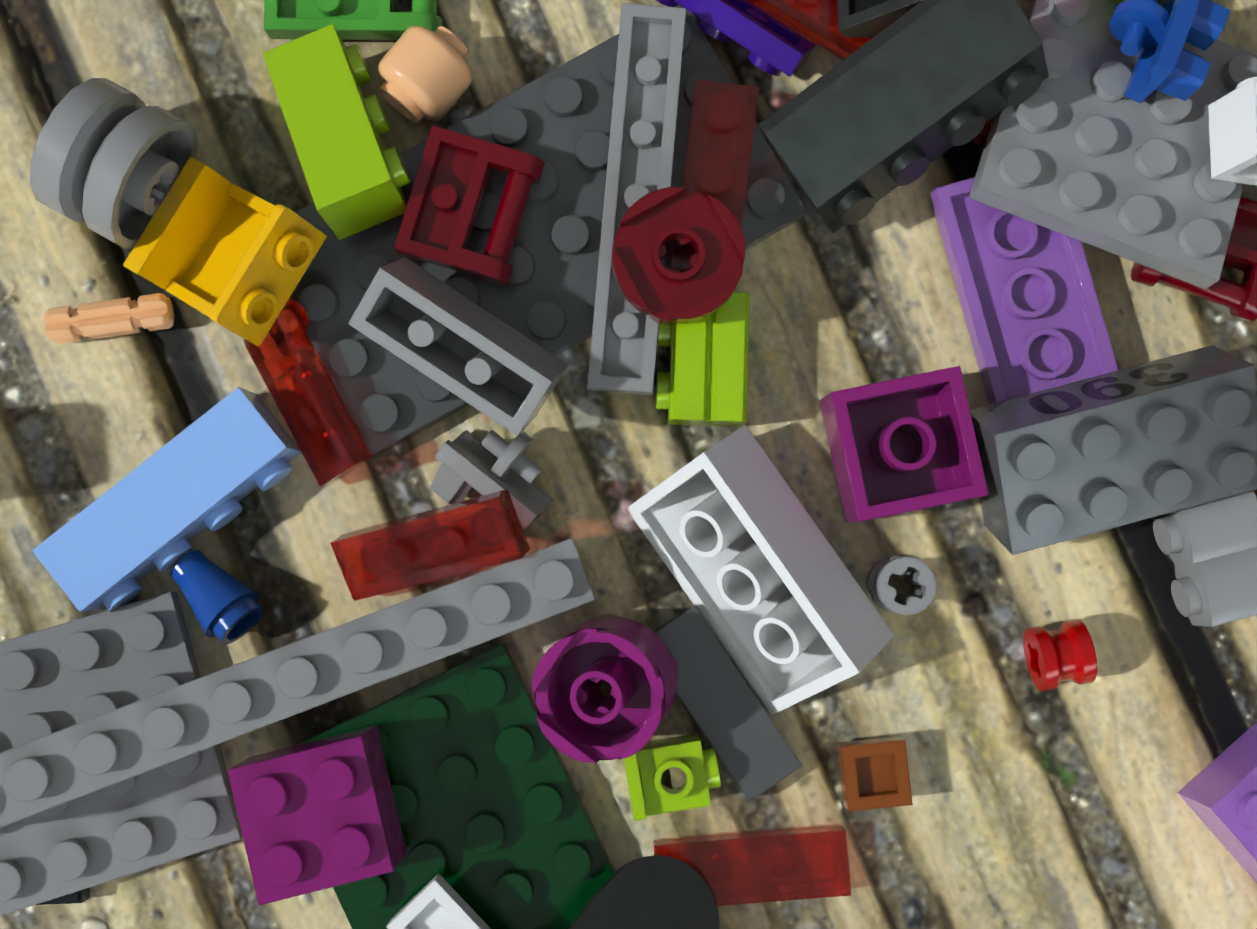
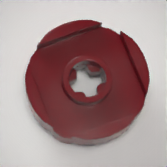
M662 188L646 194L626 211L614 237L613 273L620 291L628 302L637 310L648 315L653 321L661 324L673 322L691 323L712 315L730 299L742 276L746 244L738 220L720 200L708 194L706 198L697 192H686V188ZM675 239L680 247L691 244L695 248L696 254L689 259L690 270L680 273L676 267L668 269L664 267L660 260L667 255L665 243Z

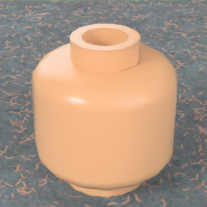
M410 26L382 58L377 67V73L382 82V86L378 91L393 109L415 124H418L421 119L432 122L439 121L447 114L472 82L470 68L464 60L468 49L453 32L443 26H439L435 31L423 26Z

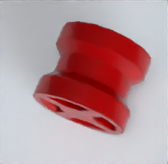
M1081 620L1065 621L1059 629L1051 631L1041 626L1026 628L1023 637L1025 660L1030 677L1039 691L1054 690L1060 682L1072 680L1079 685L1093 683L1096 680L1097 658L1095 647L1086 625Z

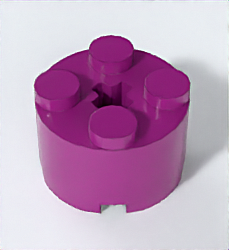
M604 614L577 626L549 648L536 667L532 679V695L535 693V703L538 711L536 718L540 729L550 743L559 751L581 762L597 763L599 760H621L633 756L648 743L668 715L676 695L678 666L663 641L645 625L635 620L612 614ZM603 680L612 686L609 697L599 690Z

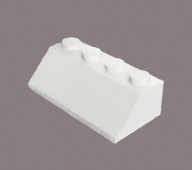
M743 425L704 451L626 508L771 715L860 673L895 636L746 425Z

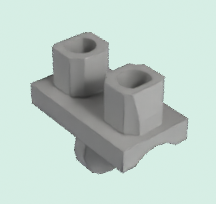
M465 430L454 441H446L435 455V458L442 464L430 486L431 490L448 504H453L457 507L467 499L473 489L477 490L492 502L477 523L483 532L499 544H503L522 527L527 529L546 511L554 500L533 483L542 469L525 456L534 439L524 431L509 443L494 430H491L482 442Z

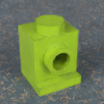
M698 733L648 741L633 756L624 758L634 821L647 819V816L711 806L709 789L721 787L715 749L702 750ZM672 767L680 768L686 774L684 784L681 787L672 789L664 786L661 782L664 771Z

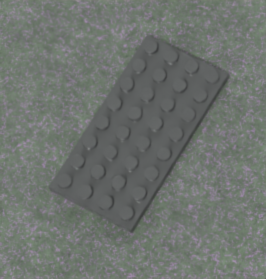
M678 3L674 6L677 8H684ZM686 9L671 187L686 188V192H697L706 198L708 194L724 203L739 222L745 239V250L804 218L808 211L706 34L698 27L695 15ZM619 34L447 128V130L531 154L540 158L545 163L540 182L537 184L532 183L508 261L513 266L508 286L488 283L472 275L398 254L394 246L404 214L339 240L318 213L314 202L295 212L327 235V238L288 299L285 307L368 457L375 458L470 405L348 324L380 267L405 257L554 356L563 353L592 336ZM427 140L400 154L411 180V183L401 187L407 204ZM493 169L490 171L467 250L484 255L508 177L503 172ZM675 239L668 241L665 245L667 255L664 257V267L667 269L676 267L680 273L690 270L689 259L696 254L695 248L691 244L680 247Z

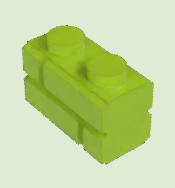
M733 292L723 307L702 320L691 323H659L658 346L670 347L669 371H657L656 409H668V424L740 427L747 423L750 294Z

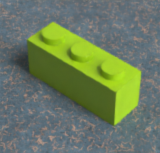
M330 24L263 52L267 69L315 207L339 240L404 214L407 201L401 187L411 183V180L396 146L387 149L382 134L391 131V126L377 95L374 94L367 97L363 84L372 81V76L358 45L354 44L346 47L334 24Z

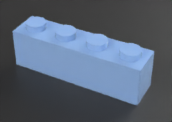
M237 387L33 549L32 552L79 612L106 608L109 612H112L116 608L128 604L141 593L143 588L138 582L154 569L158 568L160 572L166 571L173 567L179 559L191 552L193 547L189 542L208 527L211 531H216L237 517L243 510L239 502L253 490L259 487L261 491H266L287 477L293 470L289 462L302 451L257 394Z

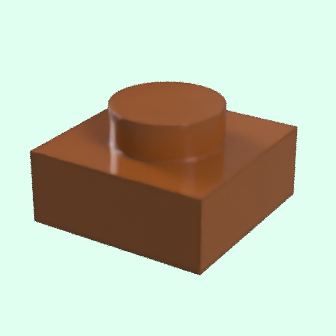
M901 736L837 743L843 802L848 812L913 805L905 739Z

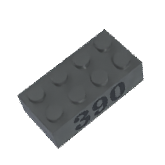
M1214 345L970 410L989 494L980 497L984 526L1012 555L1257 489V388L1255 365Z

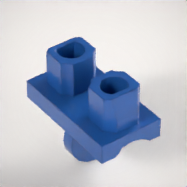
M1127 0L1117 5L1109 22L1110 31L1116 39L1122 42L1120 51L1127 56L1139 54L1123 96L1141 104L1156 89L1164 94L1186 101L1205 82L1211 63L1209 60L1184 49L1183 46L1187 42L1199 49L1207 50L1223 31L1231 10L1212 0H1164L1160 5H1158L1159 0Z

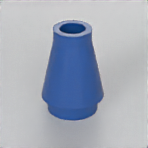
M201 550L189 552L172 567L170 576L179 585L207 637H217L222 644H230L249 632L262 617L264 610L257 603L258 593L210 561Z

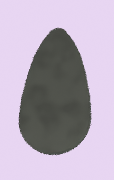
M654 855L632 860L618 869L591 897L569 929H720V920L714 895L706 881L694 868L673 857Z

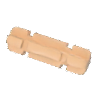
M161 293L141 295L137 301H131V298L127 297L83 303L78 306V309H72L71 305L48 309L44 314L45 331L49 340L63 344L81 341L83 337H89L92 340L140 333L142 327L143 329L148 328L149 331L169 329L174 325L175 321L174 308L170 297Z

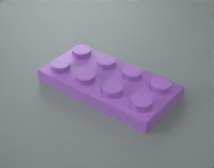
M975 177L934 188L929 194L989 405L1119 370L1081 241L969 198Z

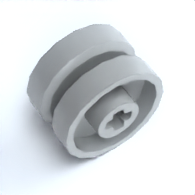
M90 78L73 88L53 109L39 134L32 155L30 169V186L35 199L75 222L85 220L87 228L125 249L134 248L190 156L196 159L197 140L195 129L185 120L159 106H145V103L135 93L107 78Z

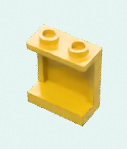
M190 156L123 266L174 295L224 328L259 347L324 243L327 235L282 204L275 206L242 189L206 164Z

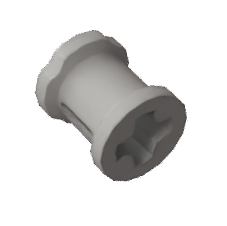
M890 556L885 560L877 561L868 572L866 581L867 589L871 593L874 604L883 610L907 616L918 614L929 607L935 597L937 587L935 576L929 566L917 558L907 556ZM905 573L904 580L912 584V590L909 595L898 594L896 596L897 590L888 585L889 578L892 574L903 575Z

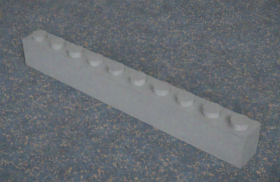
M573 538L1 752L0 827L594 601L595 597Z

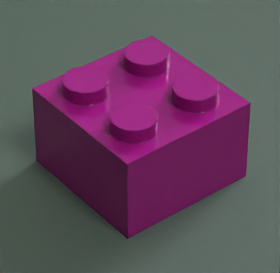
M960 366L834 391L819 400L846 523L861 522L989 495Z
M377 725L251 756L227 770L259 906L393 872L407 853Z

